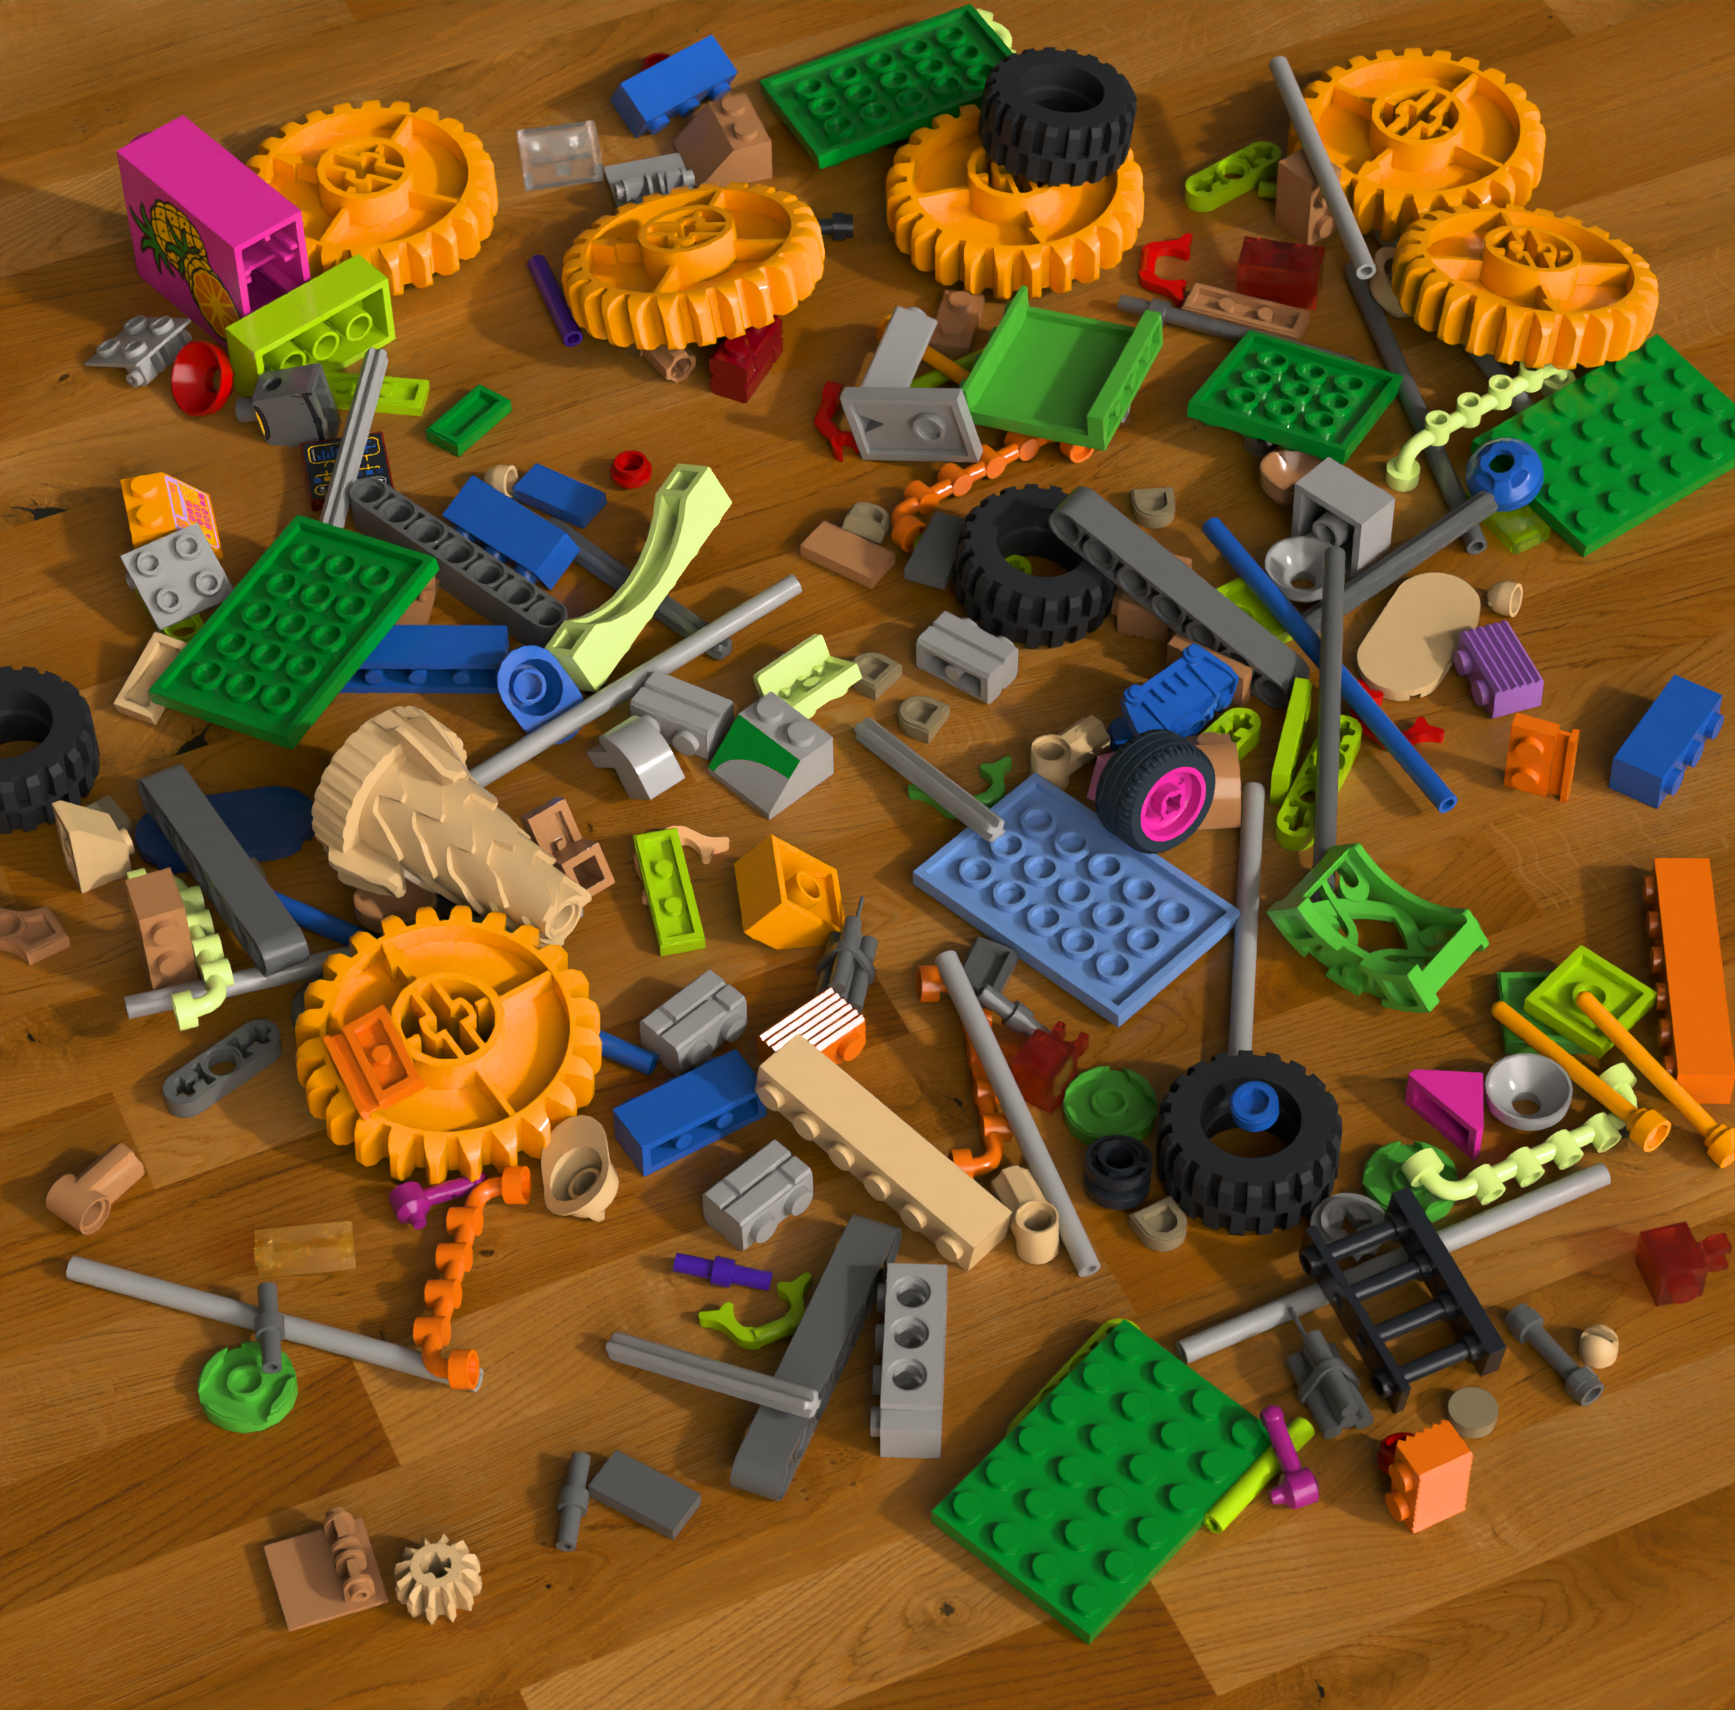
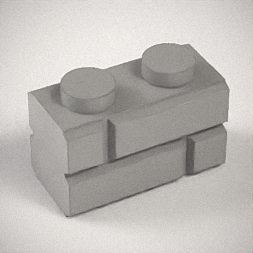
M944 611L933 622V626H929L918 637L916 642V667L990 705L1001 694L1002 689H1006L1017 676L1018 648L1004 636L995 637L983 631L971 619L966 617L960 619Z
M657 670L651 674L645 682V686L641 687L631 699V716L637 715L647 720L659 731L668 744L673 745L677 751L686 756L695 754L711 760L734 723V704L732 700Z
M709 969L639 1022L641 1046L658 1054L659 1061L662 1062L663 1066L676 1077H679L691 1067L698 1068L709 1060L713 1050L725 1041L734 1042L743 1034L748 1024L747 1001L744 995L730 984L727 986L721 977Z
M772 1140L702 1194L703 1217L709 1226L720 1235L723 1234L726 1240L740 1252L744 1251L754 1242L763 1243L774 1234L777 1224L790 1214L797 1216L807 1209L813 1197V1173L796 1156H791L790 1151L776 1140Z

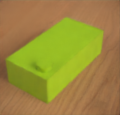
M356 254L226 327L230 361L235 373L233 379L235 390L243 397H252L259 376L264 372L321 363L323 371L339 372L364 358L365 352L369 348L380 349L394 341L396 337L388 277L361 255Z

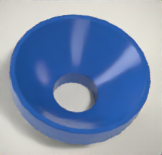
M1502 437L1482 444L1471 455L1466 467V483L1469 493L1472 497L1481 491L1493 494L1498 505L1496 512H1508L1526 506L1540 492L1544 480L1543 465L1537 452L1528 443L1516 438ZM1499 455H1508L1514 459L1513 467L1504 473L1492 471L1489 467L1490 462Z

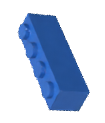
M394 625L339 693L499 694L497 690V673L502 660L510 653L507 625Z

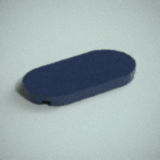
M270 786L205 795L249 858L256 857L258 862L291 856L302 849L301 844L308 837L310 842L315 835L312 828L313 816L311 815L313 803L306 795L295 789ZM147 812L140 819L135 830L137 849L141 859L148 865V861L156 864L158 870L170 867L172 873L189 872Z

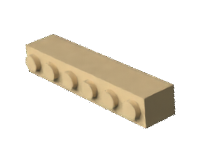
M797 1033L759 1066L755 1092L758 1094L761 1102L768 1109L778 1111L788 1119L801 1137L808 1141H814L827 1152L831 1161L839 1169L853 1174L864 1184L865 1189L873 1198L886 1202L900 1215L908 1228L916 1232L920 1231L936 1245L937 1250L946 1260L956 1262L968 1272L1006 1237L1012 1212L801 1034Z

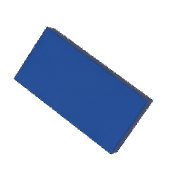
M537 463L512 488L513 499L582 529L607 504L605 492Z

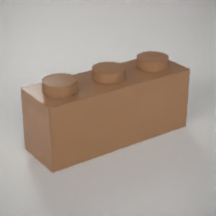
M171 868L126 879L125 885L142 967L150 991L199 980L186 911Z

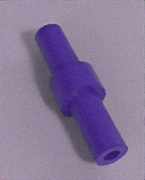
M677 1253L673 1266V1272L710 1279L711 1285L730 1288L731 1284L769 1292L773 1272L735 1265V1259L716 1256L715 1260Z

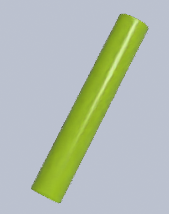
M1296 1417L1287 1426L1296 1453L1315 1435L1313 1426L1302 1417ZM1272 1444L1205 1513L1204 1524L1210 1531L1221 1534L1281 1471Z

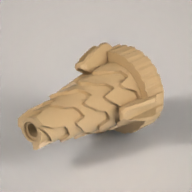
M408 705L405 708L402 706L393 707L369 719L360 726L358 731L349 736L344 745L337 750L330 765L325 769L321 777V783L315 792V802L311 813L315 837L324 846L323 850L328 854L329 866L337 870L340 881L362 891L399 898L406 893V877L421 888L435 894H441L457 905L469 906L471 910H474L482 917L486 913L493 911L505 913L506 926L513 931L527 924L540 930L539 941L541 948L549 944L564 945V939L573 931L580 919L582 908L592 901L591 894L553 865L557 859L530 840L531 837L511 819V816L497 807V798L471 777V773L465 765L467 755L466 750L463 749L464 744L456 733L421 708L418 709L415 706Z

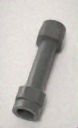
M1522 1303L1508 1313L1504 1323L1510 1329V1333L1521 1344L1528 1341L1566 1381L1564 1390L1574 1401H1578L1582 1406H1587L1600 1397L1604 1391V1385L1598 1379L1599 1376L1588 1365L1581 1368L1543 1329L1544 1318L1534 1308H1530L1526 1303Z

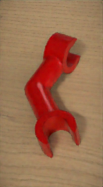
M828 380L824 386L821 404L814 417L813 424L831 443L832 456L837 461L843 462L842 446L851 447L857 454H859V449L853 433L841 431L832 421L835 411L840 410L842 407L840 393L844 384Z

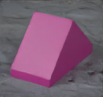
M1415 1069L1409 1073L1405 1104L1470 1159L1474 1160L1480 1155L1484 1127L1483 1073Z

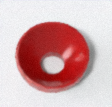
M207 341L189 342L179 351L172 366L171 389L175 402L184 413L190 416H209L218 412L227 402L233 392L232 387L235 373L225 352L218 345ZM217 369L220 370L218 391L213 387V375Z

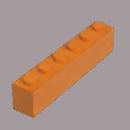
M1654 858L1651 876H1644L1642 896L1644 904H1651V911L1647 912L1646 934L1648 939H1655V947L1652 946L1650 951L1651 974L1659 975V982H1656L1654 986V991L1657 992L1654 1008L1663 1012V1019H1659L1658 1045L1667 1049V1056L1662 1058V1067L1698 1104H1730L1735 1080V1065L1710 858Z

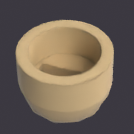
M495 465L484 474L483 481L512 499V488L518 483L517 469L513 465Z
M1498 581L1491 586L1487 595L1489 599L1488 605L1491 610L1500 615L1515 617L1522 602V585L1511 581Z
M1594 1324L1587 1327L1580 1336L1578 1344V1355L1581 1361L1593 1368H1606L1616 1361L1619 1341L1614 1330L1604 1324Z

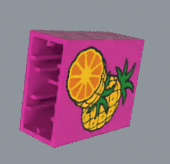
M184 115L152 132L139 134L128 145L116 151L138 275L228 351L226 327L311 280L302 211Z

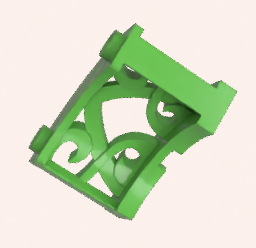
M1360 843L1331 846L1325 852V856L1298 885L1283 900L1276 901L1266 911L1275 926L1299 954L1305 958L1311 953L1329 969L1325 975L1326 977L1357 996L1363 991L1382 998V1006L1404 1012L1430 1013L1440 1002L1436 995L1438 990L1474 951H1484L1489 945V941L1481 930L1479 922L1469 909L1440 906L1407 891L1377 866ZM1335 870L1340 875L1338 885L1339 899L1335 896L1327 881ZM1318 889L1323 901L1312 903L1309 898ZM1352 919L1393 922L1403 939L1406 950L1383 949L1368 953L1357 946L1358 932ZM1340 927L1345 933L1346 938L1339 933Z

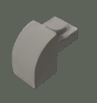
M637 715L631 716L599 736L600 744L587 751L594 767L615 768L630 799L651 800L685 778L671 748L663 736L651 723Z

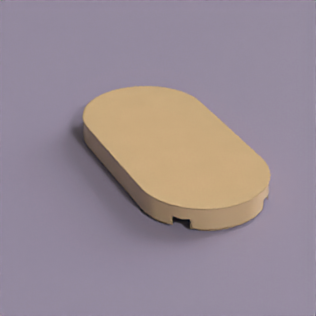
M1423 573L1404 581L1398 587L1358 649L1356 669L1362 680L1370 689L1382 691L1384 694L1383 698L1393 701L1410 700V696L1421 693V698L1432 693L1440 685L1454 663L1453 653L1458 648L1459 634L1463 630L1468 632L1471 628L1476 629L1478 625L1481 604L1477 592L1466 581L1446 573Z

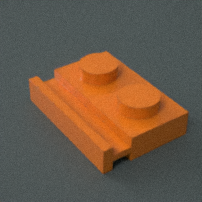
M1516 713L1511 724L1503 786L1542 797H1547L1548 793L1560 796L1559 801L1566 803L1571 792L1580 730L1573 728L1572 733L1560 730V724Z
M384 1004L341 1027L343 1031L333 1037L327 1035L322 1038L359 1114L365 1121L371 1118L370 1114L380 1108L386 1110L426 1087Z

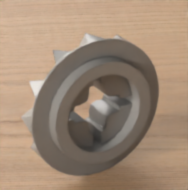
M1340 1193L1321 1201L1312 1213L1310 1225H1315L1324 1242L1329 1244L1348 1236L1347 1232L1341 1229L1344 1217L1347 1218V1222L1351 1224L1352 1228L1357 1229L1356 1232L1384 1221L1385 1212L1375 1201L1366 1196L1354 1193ZM1382 1243L1356 1253L1352 1257L1358 1262L1362 1255L1371 1254L1375 1256Z

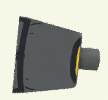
M321 363L264 372L259 376L253 396L239 397L236 401L238 421L258 422L265 441L270 445L303 448L302 445L336 440L342 422Z

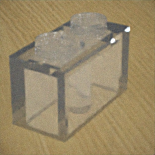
M594 120L516 131L519 163L525 191L603 181L601 147Z

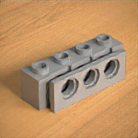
M887 1263L886 1284H878L877 1313H885L884 1324H876L875 1354H883L882 1365H874L873 1395H881L880 1407H871L870 1435L871 1437H880V1457L941 1459L948 1297L947 1265Z

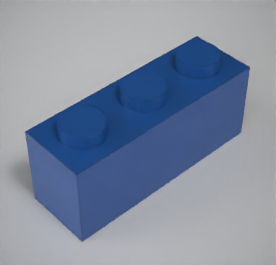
M711 34L620 83L610 101L635 138L647 132L655 135L665 129L674 117L680 115L684 119L696 112L701 107L700 103L709 98L711 101L719 100L731 91L729 85L738 71Z
M474 475L469 478L442 515L455 531L482 547L483 550L502 563L506 562L514 567V571L533 584L538 582L550 591L581 550L566 532Z
M1674 674L1614 756L1609 788L1656 809L1668 794L1674 796L1682 783L1685 769L1688 766L1692 768L1696 766L1703 753L1704 743L1708 738L1714 740L1723 725L1724 715L1719 714L1723 695Z
M737 1049L720 1057H713L702 1066L679 1077H672L661 1086L639 1097L629 1098L620 1106L614 1108L615 1139L645 1177L767 1116L766 1106L755 1092L757 1075Z

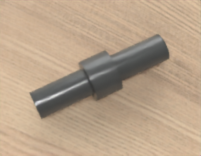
M984 983L976 993L977 999L1002 1017L1001 1023L1017 1035L1022 1032L1047 1052H1051L1056 1047L1060 1038L1034 1019L1033 1011L1019 1001L1013 1003L987 983Z
M263 1282L257 1287L259 1314L254 1319L255 1338L261 1343L262 1370L268 1374H275L282 1370L281 1341L285 1337L284 1316L279 1313L277 1285L272 1282Z
M583 1452L571 1454L566 1486H563L559 1492L557 1511L561 1514L556 1548L565 1552H571L576 1549L581 1517L587 1514L590 1493L586 1489L591 1457Z

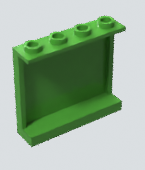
M1021 285L1013 301L1009 300L1007 302L1003 318L998 327L994 326L992 328L984 351L976 355L970 375L967 379H963L959 385V388H962L973 423L1105 451L1163 346L1162 315L1160 312L1145 310L1137 326L1132 327L1031 307L1028 300V288Z

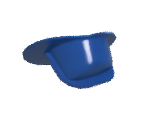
M537 645L521 646L510 651L500 664L497 673V690L507 709L527 734L584 700L578 687L559 661L547 649ZM580 729L565 737L556 744H561L572 739Z

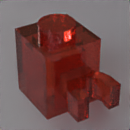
M1059 1020L1052 1028L1051 1035L1037 1028L1012 1059V1074L1025 1102L1050 1114H1053L1064 1100L1065 1091L1069 1083L1077 1077V1058L1081 1057L1089 1047V1035L1082 1031L1074 1041L1063 1040L1066 1037V1024Z
M1683 1221L1640 1232L1635 1263L1656 1307L1671 1303L1684 1304L1696 1297L1703 1296L1707 1272H1718L1728 1269L1729 1263L1724 1254L1731 1253L1732 1245L1725 1232L1711 1235L1700 1242H1696L1687 1222Z

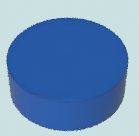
M1249 1081L1241 1084L1233 1091L1230 1098L1232 1119L1236 1125L1246 1131L1258 1132L1266 1130L1276 1122L1279 1115L1277 1093L1270 1085L1264 1082Z

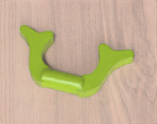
M805 1272L793 1282L782 1281L777 1284L778 1296L785 1300L791 1308L785 1314V1317L756 1328L745 1327L735 1319L733 1304L726 1302L719 1310L700 1312L698 1314L699 1325L703 1328H712L723 1332L739 1347L748 1350H758L764 1345L794 1335L805 1313L804 1297L812 1286L811 1274Z

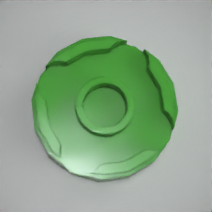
M1098 1066L1080 1073L1069 1083L1063 1100L1064 1123L1070 1133L1087 1146H1090L1095 1140L1109 1135H1125L1142 1141L1151 1133L1157 1120L1156 1093L1148 1080L1133 1070L1123 1068L1121 1072L1110 1070V1066Z
M1401 1141L1391 1142L1374 1151L1365 1163L1362 1191L1364 1196L1375 1201L1386 1213L1391 1194L1409 1186L1430 1222L1434 1223L1445 1217L1456 1201L1441 1199L1431 1194L1423 1185L1412 1187L1402 1173L1401 1167L1415 1153L1426 1148H1433L1444 1164V1168L1439 1175L1448 1181L1454 1182L1458 1181V1173L1454 1162L1442 1150L1428 1143L1414 1141L1413 1145H1401Z
M244 1342L240 1343V1348L228 1351L227 1347L216 1352L203 1366L197 1381L200 1405L209 1421L227 1431L250 1433L263 1431L279 1423L292 1410L298 1395L296 1371L292 1367V1362L286 1353L281 1351L282 1370L275 1374H268L262 1370L261 1343Z

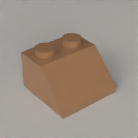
M746 93L708 102L673 141V148L676 153H680L686 170L692 169L694 173V189L699 188L701 183L718 182L719 187H725L730 182H746L749 184L773 178L771 140Z

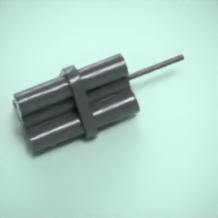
M860 896L856 916L845 917L841 932L829 934L825 954L817 963L816 974L819 978L814 994L815 997L831 987L834 993H838L840 998H844L845 1002L850 1004L853 1009H856L858 1014L863 1010L868 985L872 984L875 979L876 969L873 963L878 947L876 938L872 936L862 937L860 914L864 902L863 896Z
M1289 1307L1288 1310L1306 1346L1303 1347L1302 1353L1298 1352L1290 1355L1286 1359V1365L1299 1388L1297 1397L1301 1405L1309 1408L1325 1439H1332L1341 1433L1342 1428H1349L1353 1425L1357 1429H1363L1371 1425L1374 1418L1358 1389L1360 1381L1356 1373L1345 1364L1334 1343H1326L1321 1331L1314 1330L1306 1334L1293 1307Z

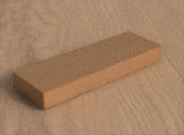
M1195 282L1181 307V310L1298 342H1300L1310 321V311Z

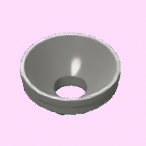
M1294 536L1286 538L1273 545L1266 554L1265 573L1288 600L1302 602L1303 604L1322 599L1324 551L1334 546L1316 537ZM1297 579H1306L1311 581L1314 587L1308 590L1296 589L1291 585V582Z
M1519 1053L1507 1056L1495 1063L1487 1074L1485 1082L1486 1104L1498 1120L1510 1127L1526 1131L1549 1128L1565 1116L1571 1104L1573 1088L1567 1072L1558 1063L1542 1055ZM1518 1100H1530L1536 1103L1540 1110L1532 1115H1523L1518 1113L1512 1104Z

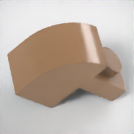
M1214 732L1202 733L1199 736H1185L1187 741L1207 755L1215 771L1216 782L1213 801L1205 819L1197 830L1241 827V780L1236 742H1231L1230 734Z
M557 796L520 817L526 833L531 837L530 840L557 859L553 866L591 894V897L616 883L599 843L581 837L565 798Z

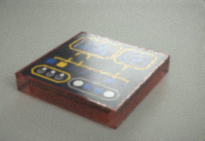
M383 431L369 433L356 481L368 477L377 478L394 489ZM342 437L300 444L312 512L320 511L323 508Z

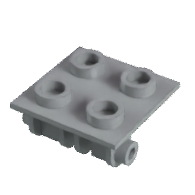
M679 152L603 167L617 208L628 202L634 204L642 203V197L658 192L661 195L670 194L671 188L688 185L689 189H693V185H695L694 173L692 169L686 170Z
M139 315L133 317L123 325L124 330L115 338L101 343L96 348L97 353L87 360L85 364L86 366L124 367L128 372L126 380L132 387H145L158 373L164 371L166 366L174 362L182 347L192 341L191 334L184 329L191 320L190 318H171L170 316L157 318Z
M198 522L120 556L128 572L124 575L128 587L131 590L137 589L159 631L222 604L234 590Z

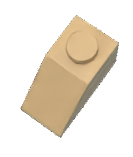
M61 800L52 803L64 861L81 893L125 877L126 872L132 871L129 855L135 853L130 835L125 828L118 830L109 814Z

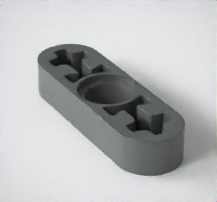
M265 1019L252 1020L171 1074L163 1084V1093L168 1111L179 1118L194 1117L274 1063L282 1053L280 1031L276 1024ZM220 1062H230L235 1065L234 1070L225 1075H216L210 1071L214 1065Z

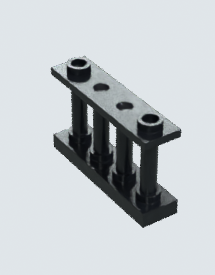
M1409 1186L1391 1194L1384 1221L1329 1244L1324 1242L1315 1225L1306 1228L1298 1253L1300 1264L1308 1277L1316 1279L1369 1369L1370 1380L1375 1393L1381 1400H1387L1394 1414L1404 1410L1411 1390L1409 1383L1463 1360L1473 1363L1481 1377L1499 1369L1507 1347ZM1390 1239L1401 1243L1408 1255V1261L1353 1284H1349L1337 1264V1261ZM1414 1279H1417L1419 1282L1424 1281L1432 1295V1301L1376 1325L1372 1323L1361 1304L1366 1299ZM1439 1319L1443 1322L1448 1321L1457 1336V1342L1400 1366L1397 1365L1385 1345L1387 1341Z

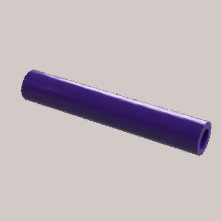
M535 255L528 260L527 267L564 344L568 347L577 346L582 342L583 334L572 317L571 310L546 258L543 255Z

